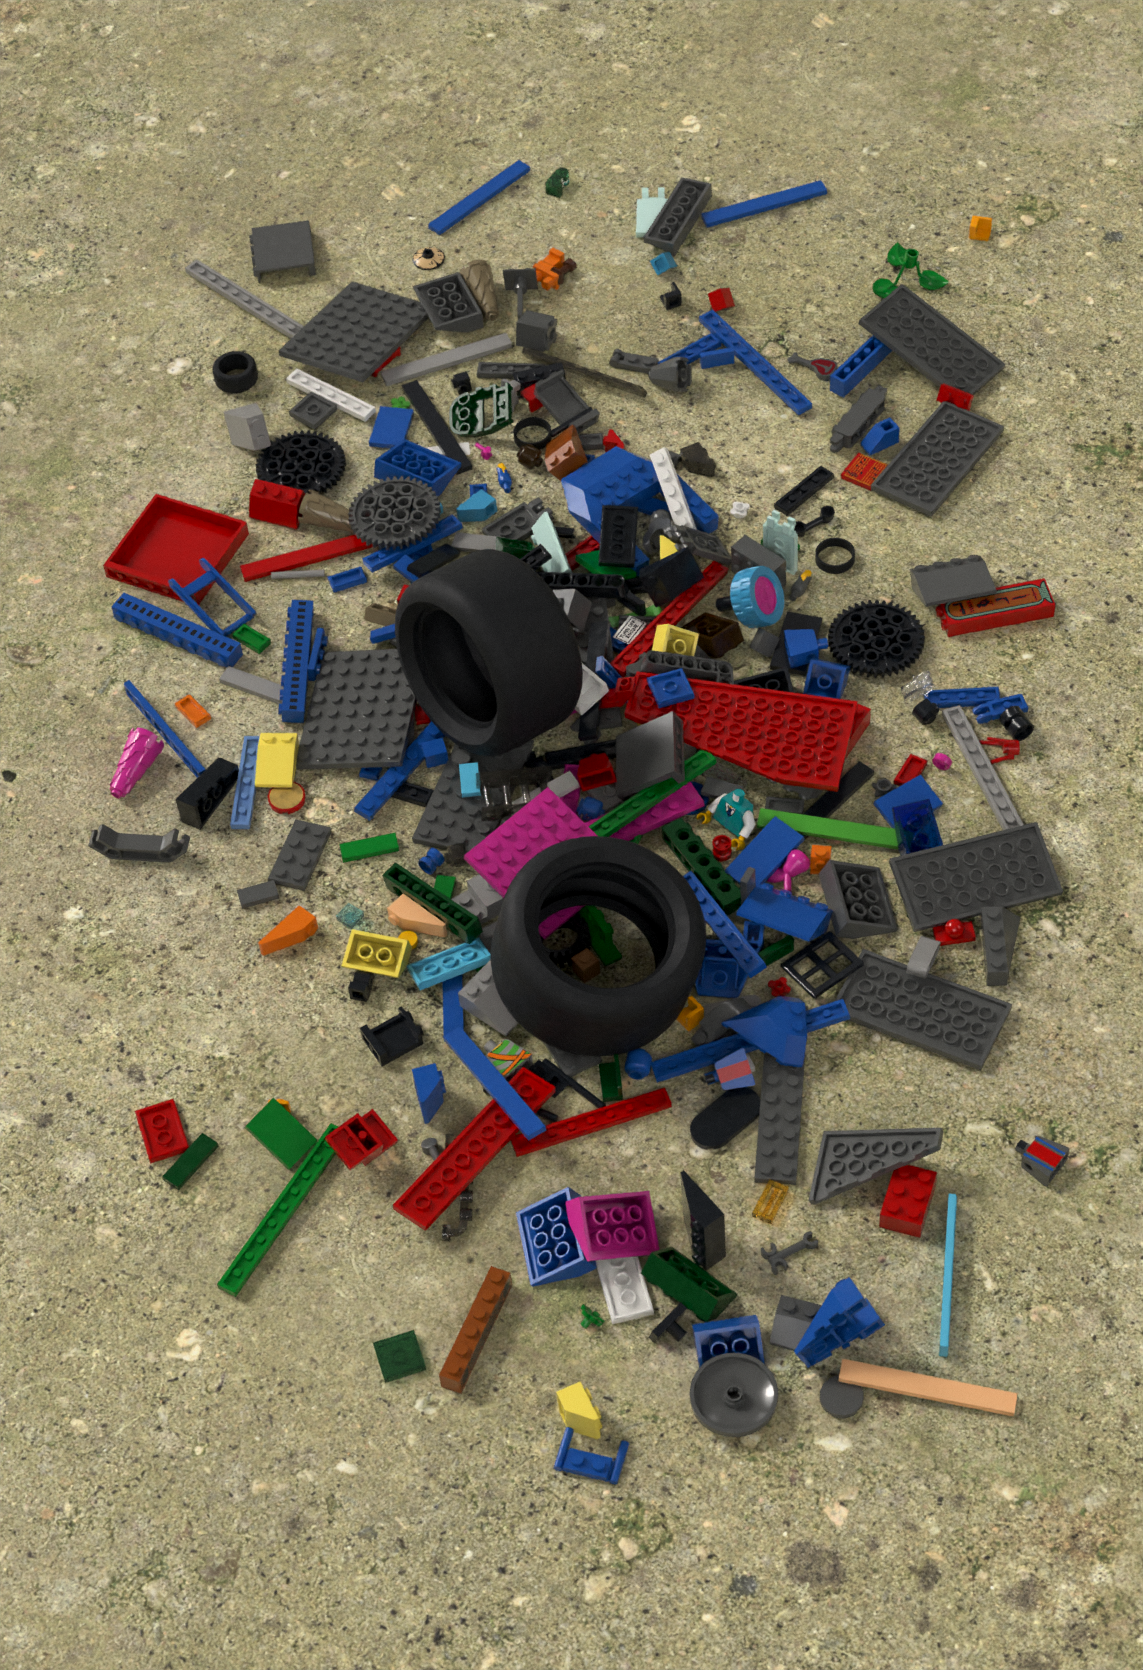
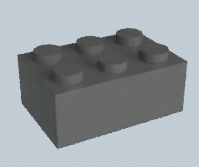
M744 535L731 546V571L735 575L740 570L765 566L774 571L780 580L782 588L786 586V560L747 535Z

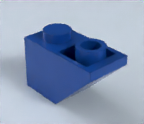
M890 417L878 422L861 441L860 446L871 456L899 443L900 427Z

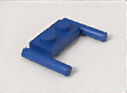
M566 1427L553 1468L556 1471H564L617 1485L629 1442L621 1441L616 1459L613 1461L611 1457L569 1448L574 1429Z

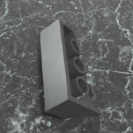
M1002 906L982 907L981 910L986 986H1007L1020 917Z

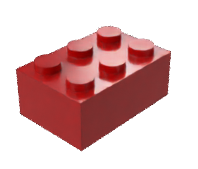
M908 1164L893 1170L880 1212L879 1227L921 1238L936 1188L937 1172Z

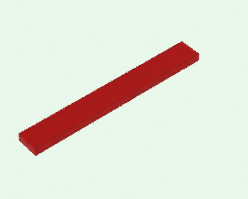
M351 535L240 566L244 581L248 582L270 576L271 572L292 570L369 549L373 546L372 544L367 546L366 542H361V538L357 539L356 535Z
M664 1087L545 1125L546 1131L531 1140H528L523 1133L515 1135L510 1141L516 1157L671 1108L672 1103Z

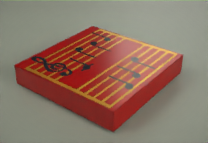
M858 452L841 473V479L872 491L871 484L888 464Z

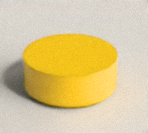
M404 931L398 936L400 939L408 940L412 950L418 945L417 935L413 931Z

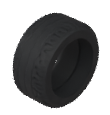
M227 352L218 357L213 364L212 371L215 384L226 393L236 394L245 392L257 382L258 371L256 362L251 355L245 352ZM232 370H245L238 375H226V373Z

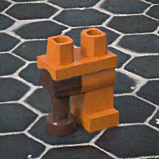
M551 248L549 255L534 264L533 268H536L537 283L540 281L543 289L548 291L551 288L557 290L560 287L559 285L564 283V275L567 272H573L577 265L571 258L565 260L563 252Z

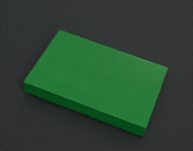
M599 550L576 555L575 561L593 574L622 575L625 580L636 577V571L631 568L598 566Z
M274 1098L244 1127L288 1170L317 1141Z

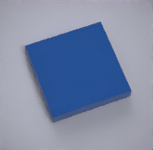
M682 668L647 678L648 686L658 708L694 699L693 690Z

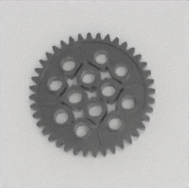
M394 476L393 480L387 477L386 481L380 479V483L374 481V486L368 484V489L362 488L363 493L358 492V497L353 498L354 502H351V507H349L348 519L353 534L357 536V539L361 538L362 543L366 542L367 546L372 544L373 548L379 545L380 550L384 546L386 550L390 547L395 550L397 546L400 549L403 548V545L409 547V543L416 545V540L422 542V537L427 538V533L432 534V529H436L441 513L438 496H436L435 491H432V487H428L427 483L423 484L421 480L417 482L416 478L410 481V477H407L404 480L403 476L399 479Z

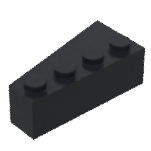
M218 757L176 798L182 823L200 830L203 828L237 782L239 773L237 764Z

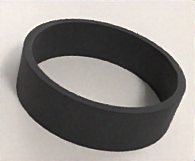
M528 417L515 425L513 430L514 441L519 448L523 445L531 444L541 450L552 439L549 433L543 440L533 443L524 442L517 437L518 432L528 426H540L550 432V424L542 418Z
M825 539L816 547V564L826 573H844L854 565L855 549L845 539ZM838 546L847 549L852 554V557L844 564L829 565L820 560L818 555L825 548Z

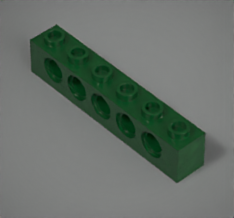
M679 818L663 826L662 839L687 871L693 872L727 916L737 911L741 907L740 887L738 888L735 885L734 879L730 874L727 875L721 862H717L714 859L709 848L706 849L700 836H696L693 833L691 825L685 823L682 818Z
M396 862L382 875L388 890L399 897L402 894L408 896L444 922L447 930L468 944H471L483 932L477 916Z

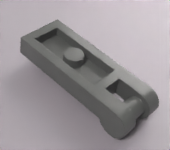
M615 349L609 365L614 368L649 374L652 366L658 364L659 358L626 353L621 349Z

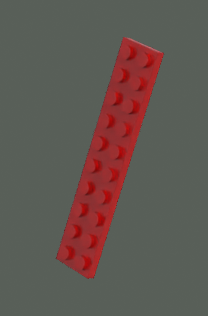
M522 1067L508 1082L534 1113L556 1092L555 1086L525 1067ZM494 1099L487 1104L393 1204V1210L426 1231L519 1131L518 1127Z

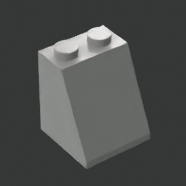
M257 403L223 412L232 445L251 450H259L271 446L264 416Z

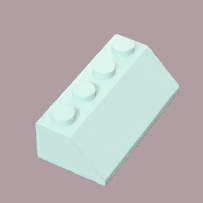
M546 511L533 525L532 531L534 535H531L534 545L542 544L552 556L549 561L542 565L544 572L572 573L555 526Z

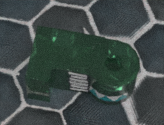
M558 168L545 182L546 194L557 198L563 195L562 189L570 183L568 169Z

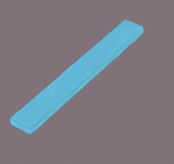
M956 1194L948 1195L939 1356L942 1357L948 1356L957 1206Z

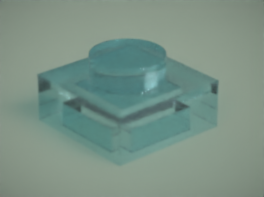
M347 903L336 915V918L339 922L352 929L364 917V912Z

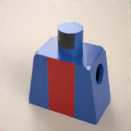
M742 1046L713 1060L715 1070L704 1073L707 1085L719 1082L722 1090L756 1085Z

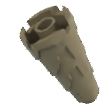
M485 260L468 262V267L465 268L463 266L459 273L485 319L494 321L499 316V309L490 264L488 265Z
M311 489L308 490L311 494H305L299 509V513L303 514L302 518L298 517L300 523L353 533L348 519L349 510L319 494V492Z

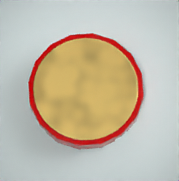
M293 782L292 788L272 787L268 794L269 806L279 814L287 812L292 814L303 807L305 791L296 782Z

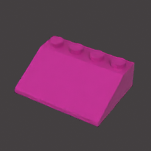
M649 1191L584 1196L565 1202L569 1224L587 1261L650 1255L651 1252L660 1250Z

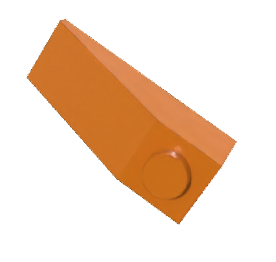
M299 905L258 942L261 954L265 956L303 942L308 937L314 935L318 929L316 917Z

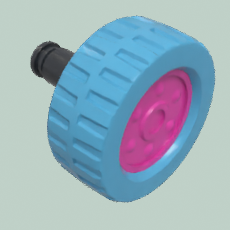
M765 566L740 570L734 576L731 583L730 596L718 598L716 600V608L720 612L734 610L738 620L748 628H761L773 625L781 618L784 610L783 588L779 578L770 568Z

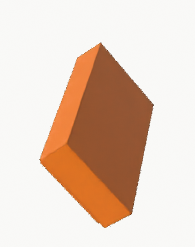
M190 694L174 703L176 709L195 728L211 720V715Z

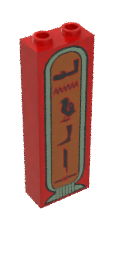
M1045 578L996 587L997 593L938 604L936 614L937 617L941 618L942 630L946 631L948 637L1054 617L1055 602Z

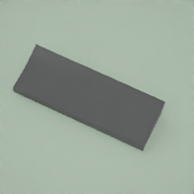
M681 177L643 237L644 243L670 252L675 257L712 197L711 183Z

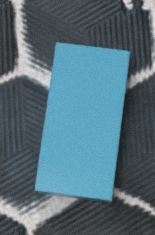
M478 762L459 764L462 798L481 796Z

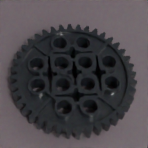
M301 430L300 434L294 431V435L288 432L286 437L282 434L281 439L276 437V442L270 441L271 446L262 449V454H258L259 459H256V474L259 480L300 489L305 494H311L308 491L310 489L319 492V494L321 492L327 493V488L332 490V485L337 486V481H341V476H344L343 472L346 471L344 450L341 445H338V441L334 442L333 437L329 439V435L323 436L322 432L317 435V431L311 434L310 430L307 433Z
M868 600V604L861 601L860 606L854 603V608L848 606V611L843 609L842 614L838 613L837 618L833 619V623L830 624L828 647H830L832 657L836 658V662L851 666L850 670L853 669V674L859 671L860 676L866 673L868 678L871 674H873L874 678H877L878 674H880L884 678L887 673L891 677L892 672L898 675L899 669L904 672L905 667L911 668V663L915 664L916 659H919L922 649H924L925 641L924 630H922L923 625H920L919 619L916 620V615H911V610L905 612L906 607L899 609V604L893 606V602H890L887 605L885 600L881 604L878 600L875 603Z

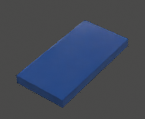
M775 816L724 871L727 875L730 874L734 881L740 885V880L748 867H752L755 869L756 886L765 883L786 861L788 854L792 850L797 849L805 839L801 834Z

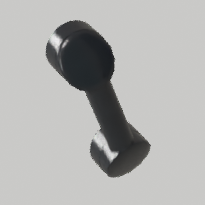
M823 506L820 517L807 524L796 521L794 531H796L798 537H804L805 532L822 523L831 522L835 514L834 508Z

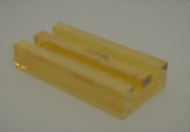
M769 1179L752 1212V1217H759L761 1221L767 1220L769 1224H772L789 1192V1187ZM772 1187H775L763 1213L760 1212ZM782 1190V1192H781V1194H780L778 1200L776 1201V1203H775V1205H774V1207H773V1209H772L770 1215H767L768 1212H769V1210H770V1208H771V1206L773 1205V1203H774V1201H775V1199H776V1197H777L779 1191Z

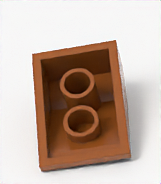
M571 425L546 444L544 460L548 472L560 481L588 462L575 425Z

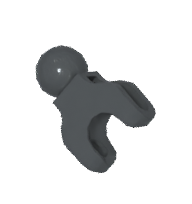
M659 509L652 513L649 529L643 537V547L652 557L660 552V536L670 539L667 533L669 531L675 533L672 517L666 510Z

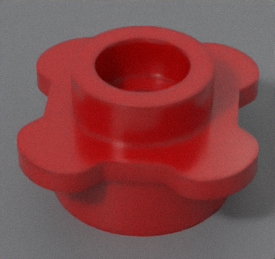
M784 977L768 982V987L771 988V994L774 997L785 996L791 991V988L787 986V979Z

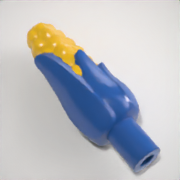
M499 463L497 466L499 485L504 489L505 493H510L512 478L503 463Z

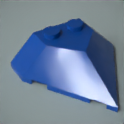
M778 996L721 1023L727 1029L730 1027L738 1032L739 1037L763 1053L767 1052L775 1057L776 1062L779 1064L793 1067L803 1066L807 1042L805 1003L801 999Z

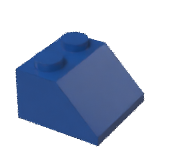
M817 658L810 659L803 694L841 699L847 685L851 666Z
M436 1063L412 1069L416 1094L425 1124L431 1121L444 1102L443 1094L446 1093L442 1070H437Z

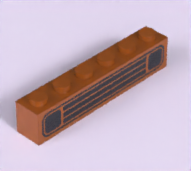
M490 1267L439 1374L441 1387L460 1394L462 1393L512 1287L510 1272Z

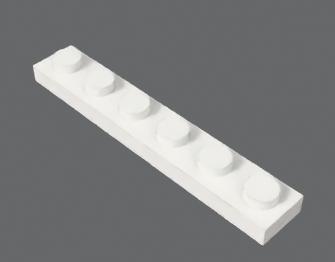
M296 369L286 378L288 384L308 394L313 392L337 405L338 409L364 422L376 412L374 406L299 369Z
M664 447L650 454L672 519L675 525H684L696 529L668 448Z

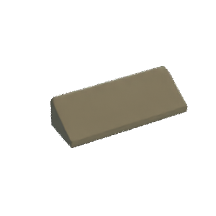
M373 603L365 608L364 620L389 626L395 624L397 609Z

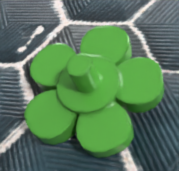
M401 396L398 399L393 398L391 400L392 407L405 409L410 407V402L405 401V397Z

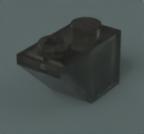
M699 442L680 449V461L688 472L708 477L715 476V461L712 458L710 459L706 448H703Z

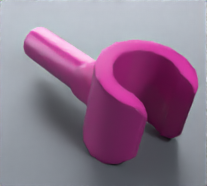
M475 443V446L482 451L480 454L483 459L488 460L493 455L490 453L491 448L489 446L485 448L479 443Z

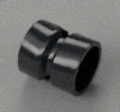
M1012 706L1006 709L1001 714L999 721L1008 730L1013 740L1022 741L1032 734L1034 726L1025 717L1026 715L1019 706Z

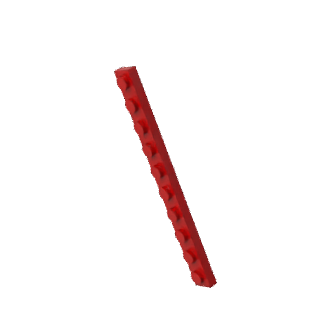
M713 561L702 571L704 578L677 596L610 662L612 667L624 677L626 675V667L629 664L639 661V655L652 650L657 625L670 624L676 626L728 574L727 567Z

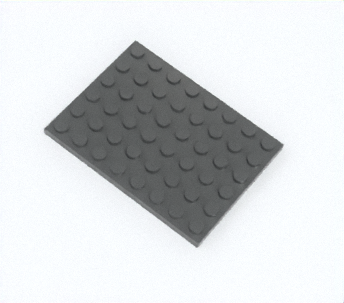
M352 281L279 350V356L364 382L429 317L419 301Z
M397 649L325 652L320 663L322 665L320 667V674L317 675L298 748L296 770L402 766L417 699L404 675Z

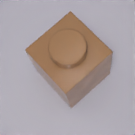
M588 948L571 958L573 972L584 984L600 974L599 960Z

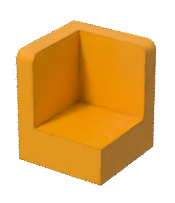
M973 215L969 239L989 241L992 230V218Z
M691 995L688 997V1006L681 1011L677 1020L689 1032L698 1026L699 1022L704 1018V1007Z

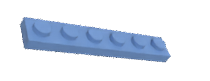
M244 736L230 822L231 829H250L257 788L255 787V774L260 736Z

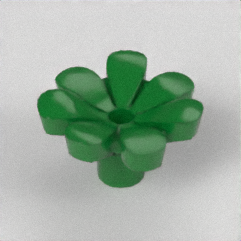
M582 1304L581 1313L585 1318L580 1325L585 1329L591 1323L600 1327L605 1322L599 1317L600 1314L597 1311L592 1312L588 1306Z

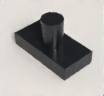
M680 1303L651 1332L649 1339L655 1344L668 1332L678 1342L682 1340L687 1332L677 1321L684 1315L687 1307Z

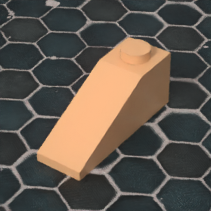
M402 894L387 908L389 921L395 926L398 925L403 930L444 938L447 936L446 924L405 894Z

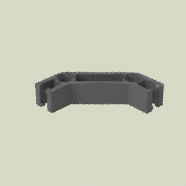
M102 824L98 827V832L96 829L92 831L88 847L115 860L169 863L187 852L190 836L185 834L182 836V839L177 841L179 830L176 828L164 836L118 833Z

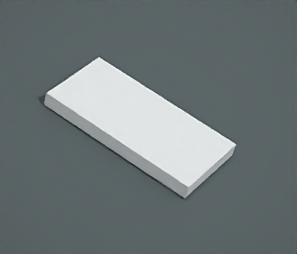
M638 1256L596 1261L597 1272L612 1325L654 1314L644 1276L640 1274L642 1269Z

